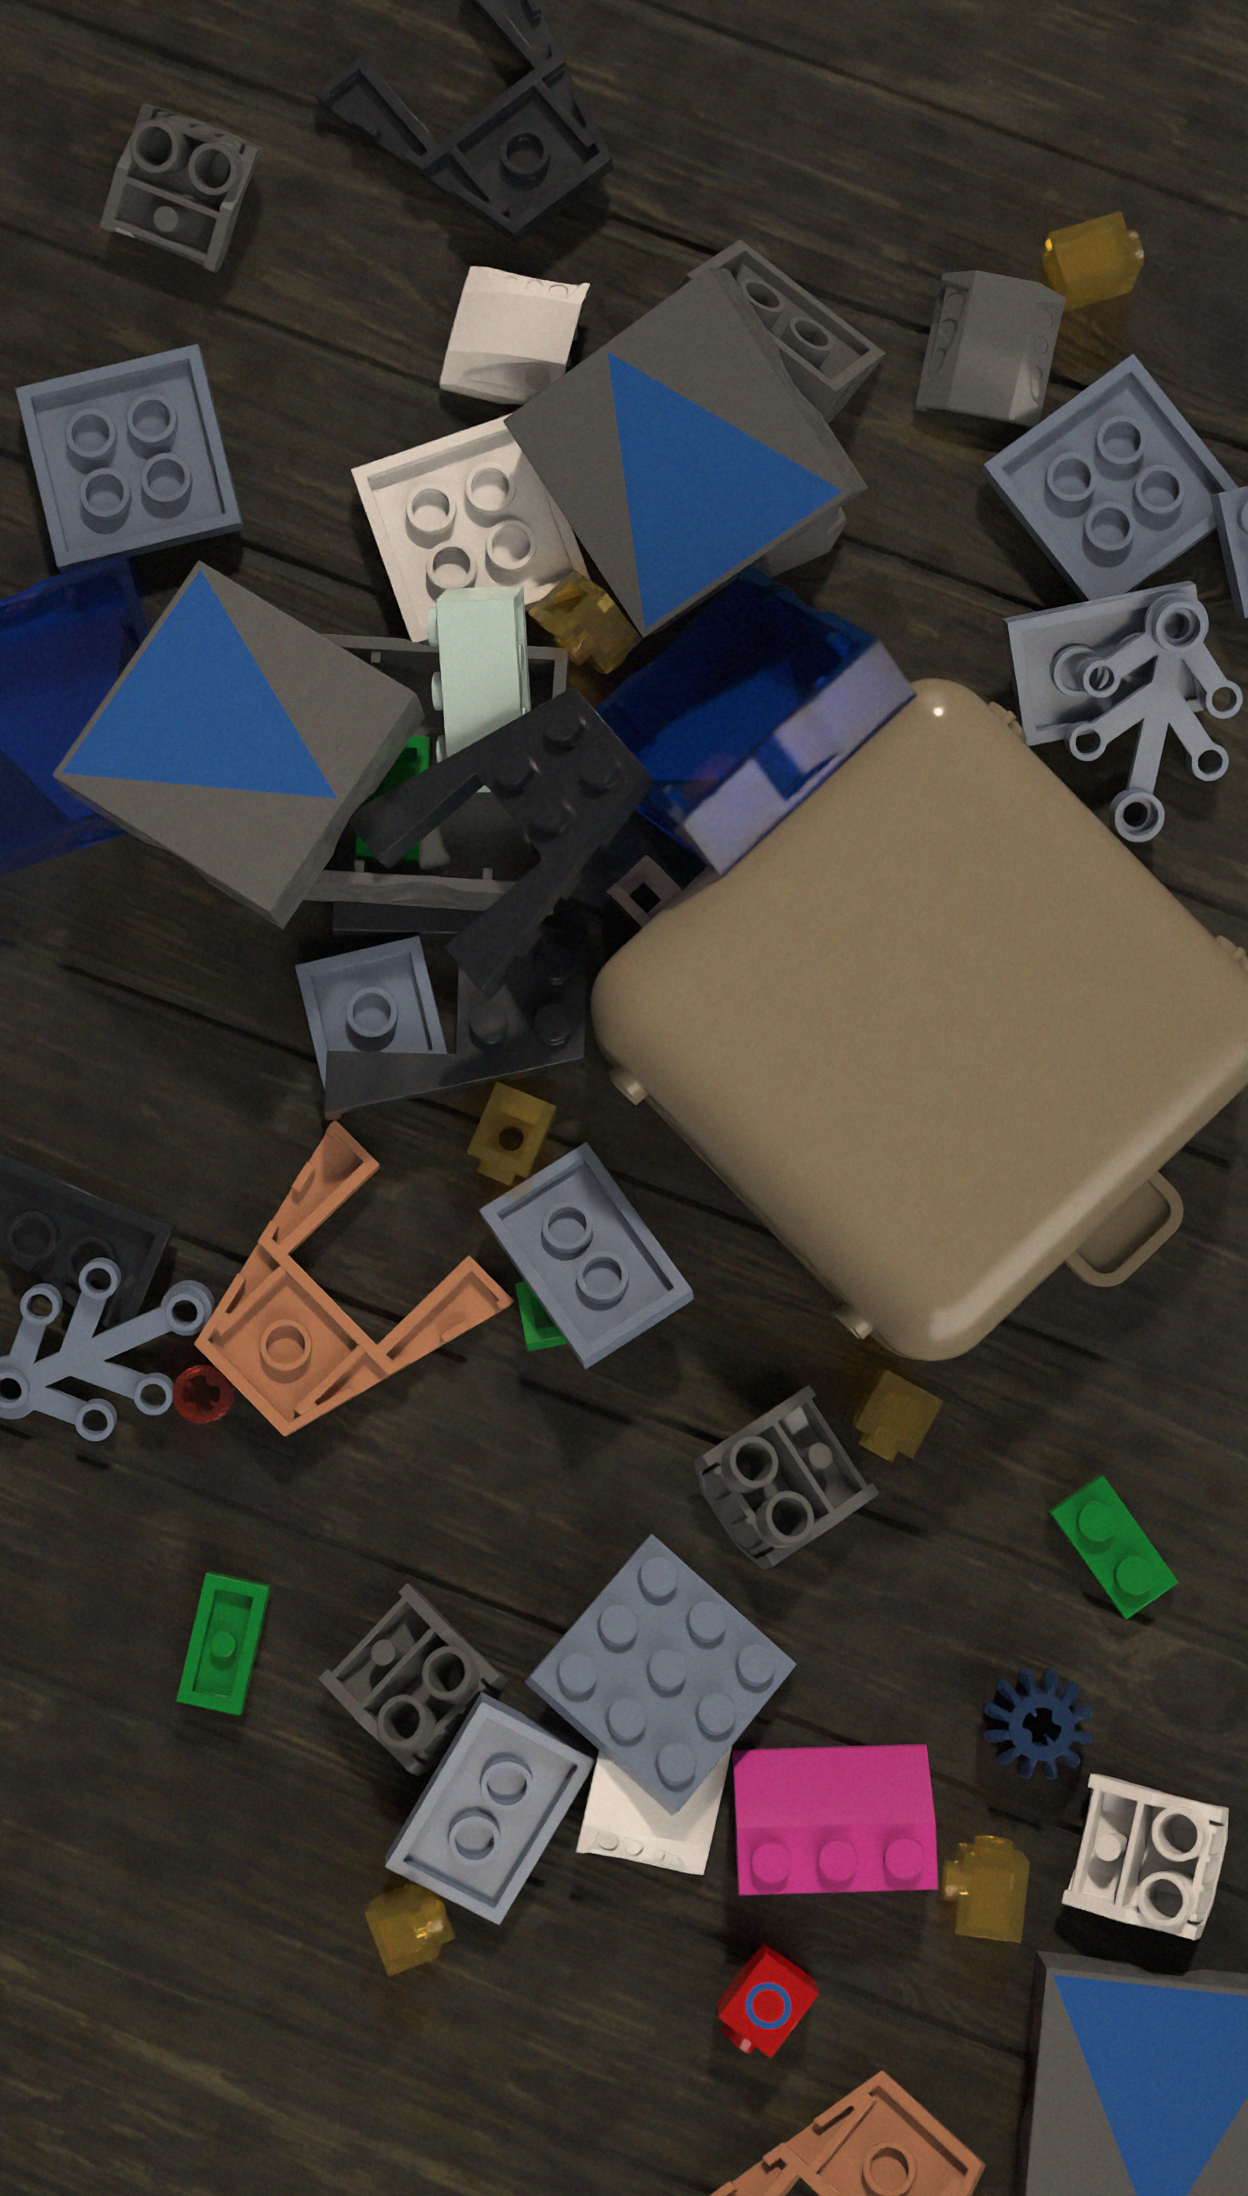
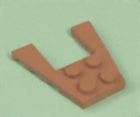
M336 1120L329 1125L324 1138L309 1162H306L273 1220L267 1225L254 1251L241 1272L236 1275L194 1343L284 1437L498 1314L514 1302L468 1256L376 1345L289 1255L380 1168V1164Z
M881 2070L815 2118L814 2123L786 2143L782 2142L763 2156V2160L734 2181L727 2182L710 2196H785L800 2177L819 2196H972L986 2164L889 2074Z

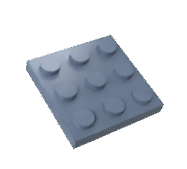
M198 344L15 388L57 567L62 574L244 530L205 363Z
M1134 354L986 462L981 470L987 481L1082 602L1130 593L1217 529L1210 495L1238 488Z
M651 1534L525 1680V1683L668 1813L674 1815L681 1810L797 1664Z

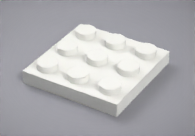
M511 414L351 469L412 642L430 645L427 633L428 610L430 607H436V600L447 588L524 586L525 611L592 588L591 580L572 527L503 422Z

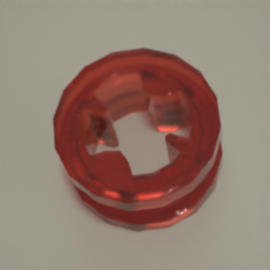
M197 1365L186 1369L177 1378L173 1386V1401L177 1411L184 1418L196 1423H207L220 1419L229 1411L234 1401V1387L217 1367ZM201 1375H205L208 1385L219 1386L220 1400L210 1401L214 1408L209 1412H202L198 1402H189L187 1398L188 1387L196 1388L197 1384L193 1380Z

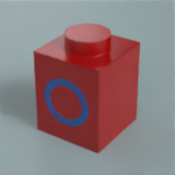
M763 1940L717 2001L718 2018L724 2022L720 2027L721 2032L744 2052L751 2054L757 2047L769 2058H772L819 1995L815 1979Z

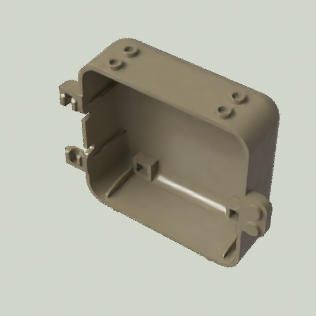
M929 678L910 682L895 690L846 736L815 705L810 702L805 703L802 706L806 732L811 730L825 744L812 757L817 784L793 785L683 890L648 855L643 857L616 884H613L605 892L606 896L638 928L639 932L614 954L600 971L593 986L590 1007L597 1044L604 1057L614 1067L609 1072L611 1082L633 1105L636 1106L645 1099L836 1299L839 1305L831 1312L857 1339H864L869 1334L880 1346L895 1355L915 1360L941 1361L957 1357L976 1346L1062 1262L1089 1285L1096 1287L1114 1286L1125 1281L1177 1231L1183 1218V1203L1176 1189L1158 1170L1248 1085V958L1245 956L1246 952L1241 947L1237 948L1228 939L1222 936L1214 938L1024 743L1026 735L1011 711L1007 712L995 702H990L987 705L972 690L957 682ZM644 885L649 887L660 899V902L648 913L632 899L633 896L637 895L645 887Z

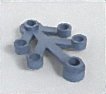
M1168 593L1156 599L1145 614L1144 630L1141 634L1107 658L1093 657L1081 665L1077 675L1081 689L1095 698H1106L1117 690L1120 678L1155 657L1149 682L1092 722L1089 720L1074 722L1068 727L1064 736L1065 747L1070 754L1082 761H1092L1102 755L1107 743L1141 720L1126 790L1117 794L1112 800L1108 814L1112 828L1122 837L1132 842H1144L1152 839L1158 834L1164 823L1165 813L1163 805L1153 795L1168 724L1187 752L1186 766L1193 775L1204 781H1214L1224 775L1229 765V757L1226 750L1211 741L1177 688L1182 661L1202 687L1199 699L1202 708L1207 713L1220 719L1230 718L1240 710L1243 703V694L1240 687L1225 678L1203 643L1209 627L1208 615L1204 606L1196 598L1185 593ZM1180 613L1184 620L1182 630L1177 635L1168 636L1164 628L1166 619L1171 614ZM1099 666H1105L1109 673L1107 683L1099 689H1093L1089 683L1091 672ZM1221 687H1227L1231 695L1229 703L1222 709H1215L1212 704L1214 692ZM1084 730H1093L1095 734L1094 745L1087 751H1078L1076 747L1077 736ZM1207 750H1214L1217 757L1215 765L1208 771H1200L1198 767L1200 755ZM1140 802L1143 809L1141 817L1136 822L1126 823L1123 818L1125 808L1130 803Z
M107 1258L93 1259L80 1272L79 1285L82 1292L60 1351L36 1361L46 1326L61 1312L63 1300L60 1292L52 1285H34L21 1299L20 1311L23 1319L10 1355L0 1357V1381L4 1378L15 1379L21 1386V1396L8 1398L0 1390V1417L4 1419H18L25 1417L33 1410H37L75 1424L78 1433L87 1440L100 1441L110 1435L117 1423V1412L110 1402L98 1398L85 1402L48 1386L68 1376H73L132 1398L138 1409L145 1414L159 1415L164 1413L170 1407L175 1397V1386L169 1377L161 1373L146 1375L106 1359L170 1331L179 1335H194L202 1331L214 1313L215 1302L212 1293L205 1285L197 1281L186 1280L178 1282L168 1290L160 1307L94 1336L107 1298L114 1293L120 1284L121 1273L119 1267L112 1260ZM94 1268L106 1270L111 1277L110 1287L106 1289L95 1288L89 1280L90 1271ZM43 1294L47 1296L52 1302V1312L48 1315L37 1314L31 1307L33 1295ZM180 1300L191 1301L197 1308V1317L191 1321L181 1320L175 1313V1303ZM149 1384L161 1386L166 1393V1400L159 1404L150 1403L144 1397V1387ZM90 1410L103 1412L107 1418V1427L100 1430L91 1428L85 1419L86 1412Z

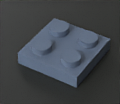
M419 936L295 965L324 1089L327 1051L448 1054L427 962Z

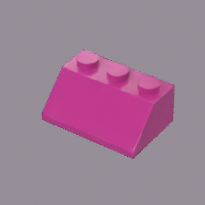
M926 1744L733 1749L736 1872L739 1895L938 1889L936 1824Z

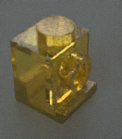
M574 569L528 613L536 623L555 636L553 641L559 648L569 649V659L573 663L580 666L587 660L599 673H605L606 675L617 669L624 662L627 654L643 640L605 590Z
M496 1082L467 1151L469 1156L480 1160L476 1172L508 1186L512 1185L515 1175L526 1180L529 1179L551 1125L554 1123L558 1113L557 1107ZM510 1127L519 1129L524 1137L522 1145L514 1151L505 1150L500 1145L501 1133Z
M416 1882L373 1898L365 1912L388 1977L437 1958L442 1944L455 1939L454 1930L440 1895Z

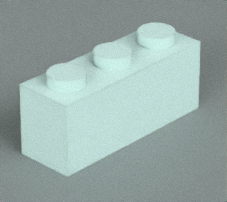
M524 586L447 588L436 600V607H430L428 610V640L431 647H439L441 670L433 673L432 700L435 710H443L445 735H439L437 738V763L531 711ZM484 785L477 792H490V790Z

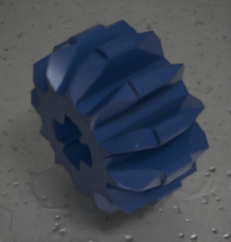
M1023 1667L1018 1669V1680L1021 1689L1015 1692L1012 1686L1003 1679H1000L995 1684L998 1692L1007 1699L1004 1706L995 1702L984 1703L983 1712L991 1718L1001 1720V1723L990 1725L983 1729V1737L987 1742L991 1743L1005 1741L998 1748L994 1756L1000 1765L1005 1766L1019 1756L1017 1773L1021 1778L1029 1779L1034 1772L1037 1760H1039L1041 1769L1047 1779L1057 1778L1058 1769L1054 1758L1061 1755L1067 1764L1076 1767L1080 1763V1759L1069 1748L1071 1742L1075 1741L1083 1745L1092 1743L1093 1735L1089 1731L1075 1726V1723L1088 1720L1093 1716V1711L1088 1704L1078 1703L1071 1705L1081 1691V1688L1074 1681L1071 1680L1064 1683L1056 1690L1058 1672L1047 1667L1041 1675L1038 1687H1036L1031 1670ZM1041 1707L1043 1708V1713L1052 1721V1725L1046 1734L1039 1729L1040 1737L1032 1738V1733L1023 1724V1720L1029 1712L1036 1717L1035 1709Z

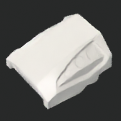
M470 267L445 356L439 383L440 389L500 404H526L565 375L566 367H570V351L573 340H577L580 314H584L585 304H588L591 293L590 284L582 283L577 286L525 277L488 267Z
M732 1746L681 1810L674 1815L668 1813L599 1750L576 1852H590L619 1857L684 1873L704 1875Z
M1090 1774L1088 1787L1091 1788L1087 1815L1069 1888L1064 1890L1062 1903L1124 1923L1156 1929L1192 1940L1200 1938L1214 1903L1228 1838L1229 1808L1174 1796L1104 1775Z

